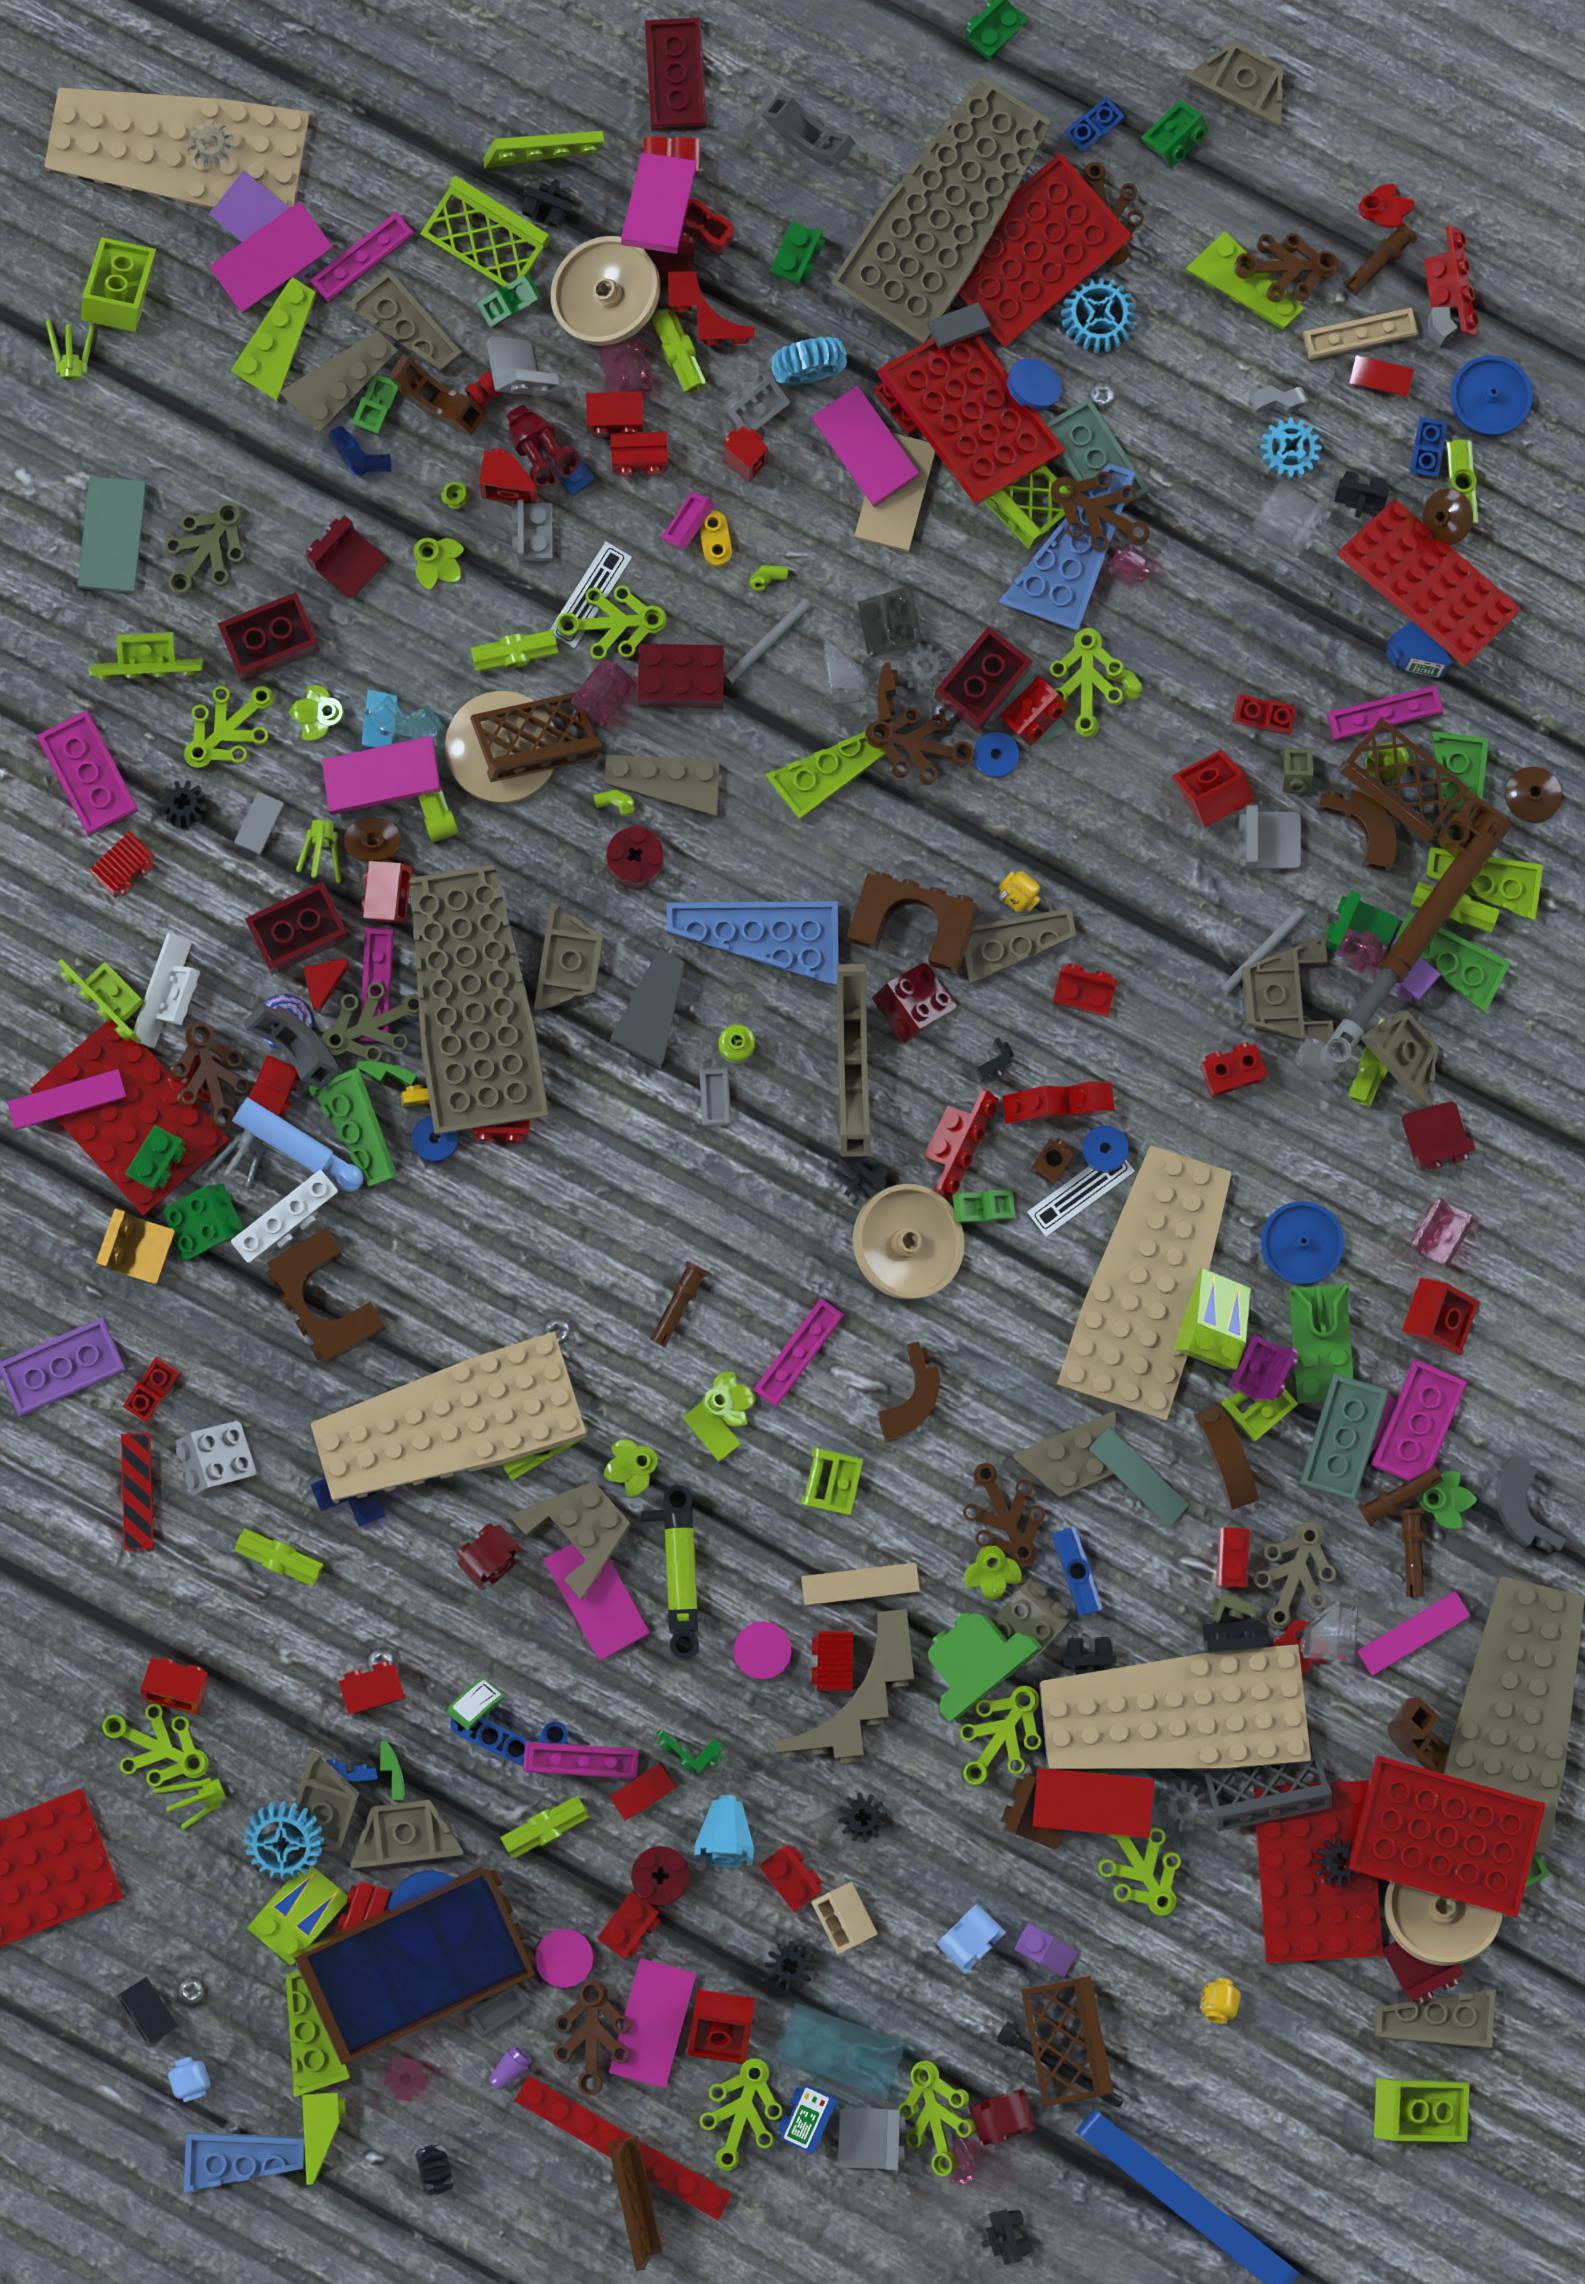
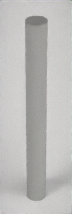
M804 598L724 675L725 679L732 684L812 607L810 602Z
M1298 907L1220 987L1221 990L1229 995L1243 981L1242 968L1263 960L1306 916L1305 911Z

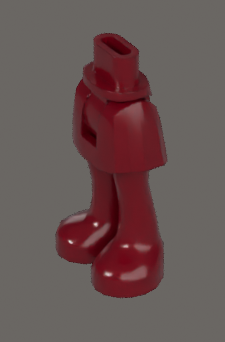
M520 405L507 414L512 444L520 456L527 455L532 463L530 478L537 487H551L558 483V475L555 469L546 462L539 451L542 447H544L563 478H567L574 473L579 465L580 456L575 449L569 446L560 448L554 439L556 435L554 427L547 420L534 413V411L528 410L525 405Z

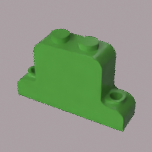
M968 1612L963 1613L954 1621L956 1626L948 1633L944 1630L932 1639L934 1645L930 1647L928 1657L950 1686V1689L940 1697V1711L948 1722H956L980 1700L985 1698L1043 1649L1040 1643L1033 1636L1022 1635L1021 1632L1016 1633L1007 1640L987 1615L979 1613L969 1614Z

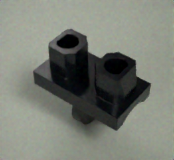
M557 179L553 180L551 186L541 182L539 190L526 185L523 191L522 215L536 219L540 208L549 211L546 224L560 229L566 218L571 219L573 204L565 201L567 192L559 189L560 181Z
M1346 471L1343 479L1339 480L1334 502L1346 504L1345 507L1354 508V517L1357 518L1361 517L1362 510L1372 513L1373 510L1381 512L1385 508L1390 490L1386 489V480L1374 477L1371 478L1369 485L1359 483L1360 475L1358 473Z
M867 1156L841 1157L834 1169L835 1172L842 1176L839 1181L848 1187L844 1193L847 1197H850L853 1192H856L861 1197L865 1194L872 1197L882 1191L887 1183L886 1178L889 1170L881 1164H876L872 1171L863 1166Z
M1108 1636L1094 1637L1095 1652H1084L1083 1638L1076 1637L1067 1638L1066 1653H1062V1662H1064V1666L1086 1665V1667L1075 1668V1675L1103 1671L1104 1667H1093V1665L1117 1664V1657Z
M1007 2209L989 2213L992 2226L985 2228L989 2239L981 2242L982 2248L991 2246L994 2257L1001 2255L1004 2265L1023 2261L1022 2257L1032 2252L1033 2247L1028 2236L1016 2239L1013 2228L1024 2225L1021 2211H1007Z

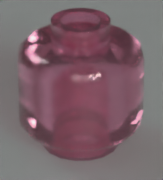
M1130 544L1117 545L1106 562L1109 566V574L1128 586H1132L1137 581L1142 583L1150 571V568L1147 567L1148 556Z

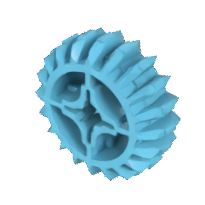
M1102 277L1099 278L1098 284H1094L1092 278H1089L1087 280V287L1080 283L1077 287L1078 291L1072 290L1068 294L1070 298L1063 301V305L1066 308L1061 310V316L1066 319L1062 321V327L1069 328L1066 332L1067 337L1076 335L1073 342L1075 345L1080 344L1081 341L1084 342V351H1087L1089 345L1094 346L1095 353L1099 352L1100 346H1103L1106 352H1110V343L1114 347L1119 348L1121 346L1120 339L1127 341L1129 339L1128 332L1134 331L1135 325L1131 322L1137 319V315L1132 313L1136 308V304L1128 303L1132 297L1130 293L1122 295L1124 291L1123 285L1118 286L1117 289L1113 288L1115 282L1113 279L1109 281L1108 285H1104ZM1099 296L1105 297V299L1097 302L1090 297ZM1114 304L1117 305L1121 313L1122 321L1120 324L1115 322V318L1110 313ZM1078 306L1083 309V313L1088 318L1083 327L1076 316ZM1105 309L1103 319L1100 316V319L1095 318L1093 321L1094 313L1098 314V311L1103 312ZM1096 329H1103L1109 333L1095 334L1092 332Z
M810 338L809 340L792 343L778 350L771 357V368L776 382L787 386H799L801 384L826 380V378L840 373L847 366V354L842 341H839L837 338Z
M285 1800L280 1803L279 1809L274 1802L269 1804L268 1810L261 1807L258 1815L251 1817V1825H247L245 1829L248 1836L244 1838V1844L249 1845L246 1849V1855H255L251 1860L252 1865L260 1863L262 1865L259 1870L260 1873H264L266 1869L270 1870L271 1879L277 1873H280L282 1880L287 1879L288 1873L294 1879L298 1878L299 1871L304 1874L308 1873L309 1865L315 1866L318 1861L316 1857L322 1853V1848L319 1846L323 1844L324 1838L318 1836L322 1828L321 1826H313L316 1822V1816L306 1817L307 1808H304L301 1812L296 1810L298 1807L297 1802L293 1803L291 1808H287ZM279 1821L276 1831L262 1834V1829L265 1826ZM291 1824L296 1826L301 1832L295 1831ZM281 1834L286 1838V1841H289L286 1848L285 1844L281 1843L282 1840L279 1841ZM300 1847H306V1851L301 1856L289 1859L291 1850H299ZM267 1849L274 1851L277 1857L269 1853Z

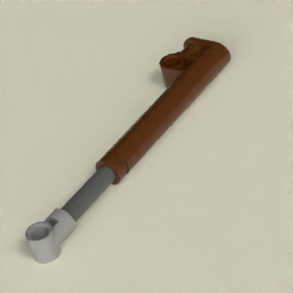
M1466 793L1463 796L1464 804L1457 813H1453L1445 826L1439 831V845L1453 855L1455 859L1388 952L1387 957L1379 965L1380 974L1348 1019L1342 1020L1330 1039L1321 1048L1320 1059L1325 1066L1329 1068L1339 1067L1350 1057L1351 1052L1361 1040L1362 1035H1364L1363 1029L1396 982L1402 983L1409 973L1408 971L1412 970L1511 829V822L1479 797ZM1448 830L1456 831L1459 841L1451 839ZM1330 1047H1336L1340 1050V1059H1336L1331 1055Z

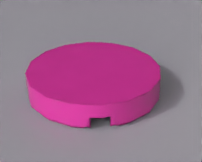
M764 1621L752 1623L744 1628L736 1638L733 1650L735 1662L740 1670L749 1677L758 1680L772 1679L781 1674L789 1664L792 1652L790 1640L784 1630L775 1624Z
M569 1929L555 1930L543 1937L535 1955L537 1970L542 1978L553 1986L563 1988L575 1986L586 1979L592 1969L594 1959L592 1947L587 1939L575 1930Z

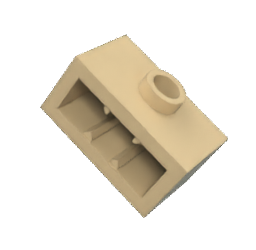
M852 1881L811 1901L837 1955L878 1934Z

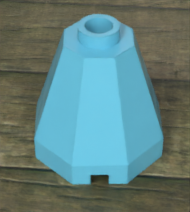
M721 1795L718 1800L712 1801L695 1843L694 1861L700 1863V1857L705 1858V1865L713 1867L737 1868L741 1867V1862L747 1860V1866L753 1865L754 1846L743 1804L740 1801H736L735 1796Z

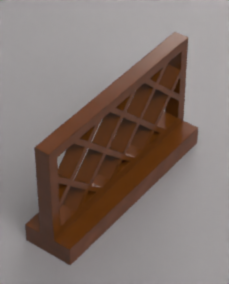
M578 692L473 714L470 718L488 765L487 775L490 783L594 760L601 749L598 736L594 737ZM573 702L576 710L574 716L571 717L558 710L560 705ZM537 709H543L551 713V716L547 723L532 716L533 712ZM515 714L525 719L520 729L506 722L509 715ZM554 716L569 723L565 732L550 725ZM489 720L499 726L493 735L484 730L480 722ZM528 721L543 729L538 738L523 731ZM572 725L583 730L586 738L576 739L568 735ZM502 727L516 734L512 744L497 737ZM546 731L561 738L559 743L555 745H550L541 739ZM519 737L533 743L532 750L523 751L516 747L515 744ZM493 742L508 750L505 756L493 758L490 750Z
M1382 717L1348 759L1343 761L1337 768L1342 775L1426 842L1431 840L1435 835V830L1470 789ZM1382 726L1391 732V745L1376 746L1375 735ZM1396 737L1404 743L1396 744ZM1372 740V747H1366ZM1410 747L1413 749L1414 762L1398 764L1397 748ZM1393 748L1394 764L1378 766L1377 750ZM1373 751L1374 767L1362 768L1354 762L1361 752ZM1418 754L1426 761H1418ZM1419 765H1433L1435 767L1436 779L1420 781ZM1415 766L1416 782L1400 784L1399 768ZM1395 768L1396 784L1384 786L1380 783L1379 770ZM1368 771H1375V778ZM1440 772L1447 778L1440 779ZM1454 782L1460 787V790L1453 798L1442 799L1441 783ZM1437 784L1438 799L1422 801L1421 785ZM1417 786L1418 802L1405 803L1402 800L1401 788ZM1397 788V795H1395L1389 789ZM1449 802L1443 809V803ZM1439 804V815L1433 823L1424 818L1423 805ZM1412 806H1419V813Z
M1091 1976L1021 1990L1043 2107L1113 2095ZM1074 1987L1076 2000L1069 2009L1055 1998L1061 1989ZM1056 1990L1053 1996H1050L1048 1993H1046L1049 1991ZM1040 1993L1050 2000L1041 2014L1030 2007L1028 1995ZM1053 2002L1067 2011L1058 2026L1044 2017ZM1076 2004L1078 2006L1079 2015L1072 2011ZM1032 2013L1038 2017L1035 2023H1033ZM1070 2014L1081 2021L1082 2028L1076 2037H1073L1061 2028ZM1041 2019L1055 2028L1047 2043L1035 2034V2028ZM1058 2031L1073 2041L1064 2055L1050 2046ZM1082 2033L1085 2044L1078 2040ZM1037 2042L1044 2046L1040 2053ZM1075 2043L1087 2052V2058L1081 2067L1067 2058ZM1046 2049H1049L1061 2058L1052 2072L1041 2065L1040 2058ZM1064 2060L1078 2069L1070 2084L1055 2075ZM1088 2062L1091 2073L1084 2069ZM1043 2071L1050 2075L1046 2082L1044 2080ZM1081 2072L1092 2079L1094 2091L1081 2093L1072 2086ZM1052 2078L1067 2087L1061 2097L1048 2099L1046 2087ZM1069 2090L1076 2093L1075 2095L1066 2096Z
M633 2136L609 2141L608 2146L635 2269L640 2271L645 2270L652 2255L663 2252V2246L639 2137Z

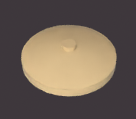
M618 236L598 237L576 247L558 267L551 286V305L559 324L569 335L578 341L596 346L616 344L636 334L653 315L660 296L659 272L652 258L643 248L621 245V237Z
M510 691L488 692L473 698L455 714L447 730L445 754L452 776L468 794L488 803L511 804L523 801L536 794L551 778L555 768L490 783L487 775L488 765L470 720L473 714L533 702L534 700L525 695ZM537 709L532 714V716L545 723L550 718L543 709ZM515 714L509 715L506 719V722L519 729L525 719ZM489 720L480 722L482 728L493 735L499 726ZM528 721L523 731L538 738L543 729ZM551 721L550 725L555 727L553 721ZM502 727L497 737L512 744L516 734ZM548 731L545 732L541 739L550 745L558 744V737ZM519 737L515 746L523 751L532 750L534 744ZM494 742L490 747L493 758L505 756L508 751Z
M900 1184L878 1192L862 1207L854 1225L853 1249L862 1273L874 1287L895 1298L919 1299L940 1291L954 1278L963 1259L964 1234L961 1223L955 1222L953 1207L940 1194L921 1185Z
M1389 1883L1385 1895V1917L1391 1934L1406 1952L1426 1963L1452 1966L1466 1963L1478 1957L1493 1942L1501 1925L1502 1914L1396 1883Z

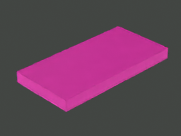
M641 152L621 237V245L677 254L697 161Z
M299 201L215 261L209 268L240 312L244 313L290 280L291 277H294L333 249V246L302 202Z
M858 385L811 417L873 507L920 476L918 470Z
M87 710L36 735L88 836L139 811Z
M432 736L322 759L328 810L331 815L441 791L435 745Z
M1413 1359L1380 1443L1372 1457L1370 1466L1406 1482L1432 1468L1467 1382ZM1403 1407L1406 1408L1408 1412L1396 1425Z
M573 1544L543 1559L599 1662L650 1634L610 1559L607 1560L598 1579L593 1582L587 1596L582 1601L564 1581L565 1577L586 1561Z
M642 1958L639 1959L624 2015L631 2020L632 2026L629 2032L625 2034L619 2033L617 2040L620 2045L629 2048L631 2057L626 2063H617L612 2059L609 2073L666 2088L696 1973ZM624 2019L620 2030H624L627 2026ZM624 2049L617 2051V2058L623 2060L626 2057Z

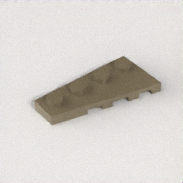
M390 270L346 304L350 311L440 373L462 356L459 348Z
M377 330L279 393L316 429L321 431L398 350Z
M606 755L605 785L637 795H645L655 798L657 801L682 806L684 809L699 811L717 818L720 760Z
M1067 908L974 925L964 955L969 985L1076 938L1072 909Z
M1496 1989L1445 1998H1433L1420 2004L1413 2001L1377 2007L1374 2038L1491 2049L1493 2044Z

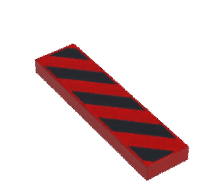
M121 1434L124 1550L154 1549L151 1434Z

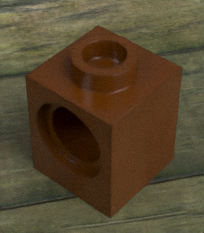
M1050 1138L1030 1171L1055 1186L1074 1155L1070 1151L1072 1147L1061 1139L1057 1138L1054 1141ZM1050 1153L1058 1154L1061 1158V1164L1056 1167L1050 1166L1046 1162V1156Z

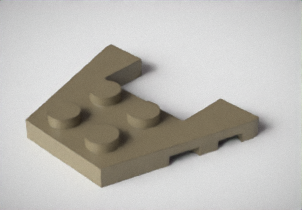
M1319 937L1242 968L1247 1025L1319 1046H1324L1334 1033L1333 1020L1303 1021L1299 965L1325 964L1327 962L1325 937Z
M594 1481L512 1513L509 1516L526 1538L547 1521L552 1520L586 1559L584 1563L564 1578L565 1583L581 1601L585 1599L589 1588L598 1579L605 1563L610 1556L612 1557L631 1527L626 1517Z

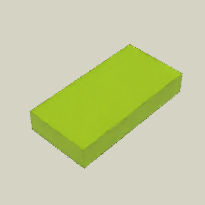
M703 1401L682 1417L718 1463L741 1445L720 1417L710 1416L705 1412Z

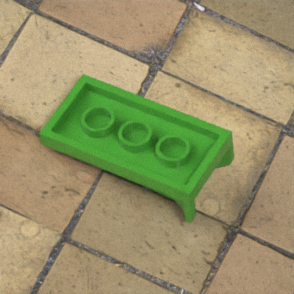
M1345 1283L1342 1286L1305 1288L1291 1286L1288 1290L1292 1347L1298 1349L1296 1354L1298 1361L1294 1368L1295 1395L1298 1404L1325 1402L1333 1373L1353 1379L1347 1291L1350 1288L1349 1283Z

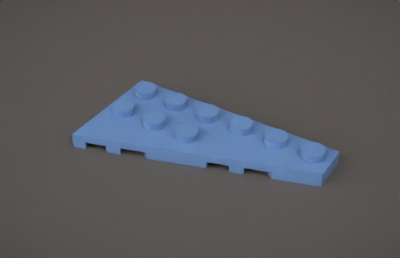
M1108 463L1103 471L1110 473L1112 477L1111 486L1105 490L1099 488L1088 490L1084 496L1091 499L1120 491L1123 486L1132 484L1136 472ZM1100 476L1098 482L1101 485H1106L1109 479L1106 476ZM1125 490L1122 493L1124 498H1127L1129 490ZM1122 502L1105 508L1121 515L1125 503ZM1075 505L1077 520L1081 521L1084 526L1083 534L1078 538L1070 537L1067 534L1068 523L1065 518L1033 557L1025 570L1017 577L1009 590L998 601V604L1078 632L1116 527L1099 518L1102 532L1108 538V547L1103 552H1096L1091 546L1092 535L1085 510ZM1077 524L1070 526V531L1074 534L1079 533L1081 530ZM1098 538L1094 541L1096 547L1101 548L1105 545V541L1102 538Z
M838 901L667 903V933L837 987V964H839Z

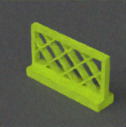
M454 175L449 183V189L420 234L502 287L509 284L502 278V268L516 265L518 271L516 279L529 273L543 249L547 248L552 240L549 234ZM452 196L462 201L464 212L453 215L448 214L447 204ZM467 205L474 208V210L468 211ZM443 210H444L445 216H444V217H440L441 213H442ZM477 213L485 215L488 227L472 230L469 215ZM465 217L468 231L453 235L450 220ZM490 219L496 222L497 225L491 226ZM446 221L449 236L437 238L429 233L435 223ZM507 229L511 242L495 245L492 230ZM489 231L492 246L476 249L473 235ZM513 234H515L516 236H518V237L521 238V239H520V240H514V235H513ZM470 236L472 251L463 253L457 251L454 239ZM450 240L451 246L444 243V241ZM529 243L535 247L529 258L519 260L516 245ZM512 246L515 261L499 264L497 249ZM493 250L496 265L486 268L479 265L477 254ZM474 255L475 262L466 256ZM526 263L523 269L521 270L520 264ZM497 270L498 276L490 271Z
M1046 466L1028 475V487H1018L1012 484L983 501L1028 550L1037 543L1039 538L1065 517L1064 509L1052 508L1050 491L1053 482L1057 478ZM1033 475L1043 476L1048 481V489L1033 488ZM1065 486L1059 489L1062 495L1070 493ZM1013 492L1028 493V506L1017 505L1013 501ZM1032 495H1048L1047 507L1032 506ZM1032 512L1047 514V523L1041 529L1032 521Z

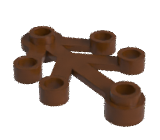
M1091 162L1084 168L1083 179L1109 208L1103 185L1106 170L1102 164ZM1097 169L1100 174L1092 176L1090 170ZM1126 183L1121 187L1120 197L1111 209V212L1118 220L1129 202L1136 198L1137 188L1132 183ZM1131 189L1134 194L1126 196L1123 191ZM1133 209L1127 215L1125 228L1131 235H1133L1136 228L1143 224L1144 214L1142 211ZM1137 215L1140 217V221L1137 223L1132 222L1130 217ZM1127 244L1120 249L1118 255L1112 256L1105 263L1111 266L1123 264L1129 255Z
M1290 233L1286 236L1283 247L1275 242V239L1269 234L1260 236L1256 244L1257 249L1264 254L1272 253L1281 261H1257L1253 255L1243 253L1237 257L1233 266L1235 274L1241 279L1250 278L1254 273L1285 272L1276 283L1269 286L1266 292L1268 300L1274 303L1281 301L1285 294V289L1300 272H1311L1306 280L1298 283L1293 290L1294 298L1297 301L1304 302L1309 298L1312 288L1321 278L1333 277L1339 268L1338 259L1332 252L1322 251L1317 253L1295 233ZM1265 241L1270 246H1265L1262 242ZM1289 241L1295 242L1296 245H1291ZM1298 251L1308 260H1299L1291 253ZM1272 290L1277 291L1279 295H1275ZM1299 290L1305 291L1306 294H1301Z
M1101 471L1096 477L1078 482L1069 477L1056 479L1051 486V497L1057 504L1063 505L1068 523L1067 534L1070 537L1078 538L1084 531L1082 522L1077 520L1074 506L1076 504L1085 510L1092 535L1091 546L1096 552H1103L1108 547V538L1102 532L1099 518L1127 533V539L1131 544L1141 546L1147 542L1150 531L1145 523L1139 521L1132 523L1105 508L1122 502L1132 503L1137 495L1136 489L1133 486L1125 485L1120 491L1090 499L1081 493L1095 488L1108 489L1112 483L1110 473ZM1106 476L1109 482L1106 485H1101L1098 482V478ZM1062 486H1067L1070 489V493L1062 495L1059 489ZM1125 490H1131L1133 497L1126 499L1122 493ZM1077 524L1081 530L1079 533L1074 534L1070 531V526ZM1141 528L1144 534L1141 537H1136L1133 534V530ZM1098 538H1102L1105 541V545L1101 548L1096 547L1094 541Z
M912 707L905 709L902 715L889 723L875 721L867 727L865 738L868 744L884 751L893 764L892 773L897 778H905L911 770V765L907 760L901 758L894 745L905 749L919 769V779L925 785H931L938 777V771L933 766H930L921 752L948 758L954 765L959 767L968 765L974 757L973 747L967 742H958L953 747L922 740L932 733L938 734L945 729L947 720L940 714L932 716L929 722L907 735L895 732L904 726L912 727L918 722L920 714L917 709ZM906 714H912L915 720H909ZM933 721H939L942 727H936ZM874 733L882 734L883 739L876 738ZM956 753H961L964 756V760L959 759ZM897 765L904 766L906 772L899 771ZM924 772H930L933 778H926Z
M201 1022L194 1023L185 1033L188 1046L179 1061H176L171 1066L170 1074L174 1079H183L189 1073L188 1065L197 1052L201 1064L187 1087L178 1094L177 1100L183 1107L191 1106L196 1101V1094L205 1080L214 1110L210 1117L211 1123L216 1129L226 1130L234 1124L232 1119L235 1116V1112L231 1107L224 1104L218 1078L231 1086V1091L236 1096L245 1095L250 1089V1083L246 1078L236 1076L213 1061L210 1051L222 1057L225 1066L229 1069L237 1068L242 1063L243 1057L239 1051L231 1050L215 1040L214 1033L207 1024ZM196 1033L202 1035V1042L195 1039ZM230 1055H233V1056L236 1057V1059H237V1063H236V1064L230 1062V1060H229V1056H230ZM176 1066L182 1067L183 1070H184V1073H183V1074L177 1073L175 1067H176ZM237 1082H240L244 1085V1091H241L237 1088ZM183 1093L189 1094L191 1101H185ZM222 1115L225 1118V1123H220L217 1116Z
M989 1463L979 1464L973 1473L974 1480L979 1486L985 1487L998 1516L980 1510L976 1504L966 1505L963 1510V1516L967 1521H978L1006 1531L1011 1542L993 1537L992 1533L988 1530H981L975 1537L976 1544L981 1548L986 1546L999 1547L1004 1553L1008 1554L1010 1559L1015 1560L1020 1568L1028 1567L1034 1563L1037 1557V1548L1033 1544V1540L1039 1523L1045 1518V1510L1039 1505L1032 1506L1029 1509V1522L1021 1537L1017 1524L1026 1498L1033 1491L1032 1483L1027 1479H1021L1017 1482L1015 1486L1016 1495L1009 1511L995 1482L997 1478L995 1467ZM988 1469L991 1472V1477L986 1480L982 1479L980 1471ZM1021 1483L1028 1484V1493H1021L1019 1491ZM970 1507L977 1510V1516L974 1518H970L966 1514V1510ZM1034 1509H1038L1042 1513V1517L1038 1520L1033 1519L1031 1516V1511ZM987 1534L990 1538L989 1543H980L979 1536ZM1023 1547L1028 1550L1026 1558L1018 1556L1017 1551L1019 1548Z
M594 1979L588 1980L581 1985L579 2000L564 2015L558 2016L555 2020V2028L559 2032L568 2033L573 2029L574 2021L587 2010L586 2022L564 2044L555 2048L554 2057L559 2062H569L573 2057V2052L586 2040L585 2073L578 2079V2088L583 2094L589 2096L598 2094L603 2087V2080L598 2074V2039L612 2053V2058L615 2062L626 2063L631 2057L629 2048L620 2045L599 2023V2010L613 2022V2029L617 2033L625 2034L629 2032L632 2026L631 2020L626 2016L620 2015L607 2001V1987L601 1981ZM592 1989H596L599 1993L598 1998L595 2000H591L589 1997ZM566 2018L569 2021V2026L563 2030L560 2027V2021ZM620 2019H624L627 2023L624 2030H619L617 2027ZM562 2048L568 2050V2056L565 2059L559 2057V2051ZM619 2049H624L626 2052V2057L623 2060L617 2058L616 2054ZM590 2078L596 2080V2087L594 2089L587 2087V2081Z

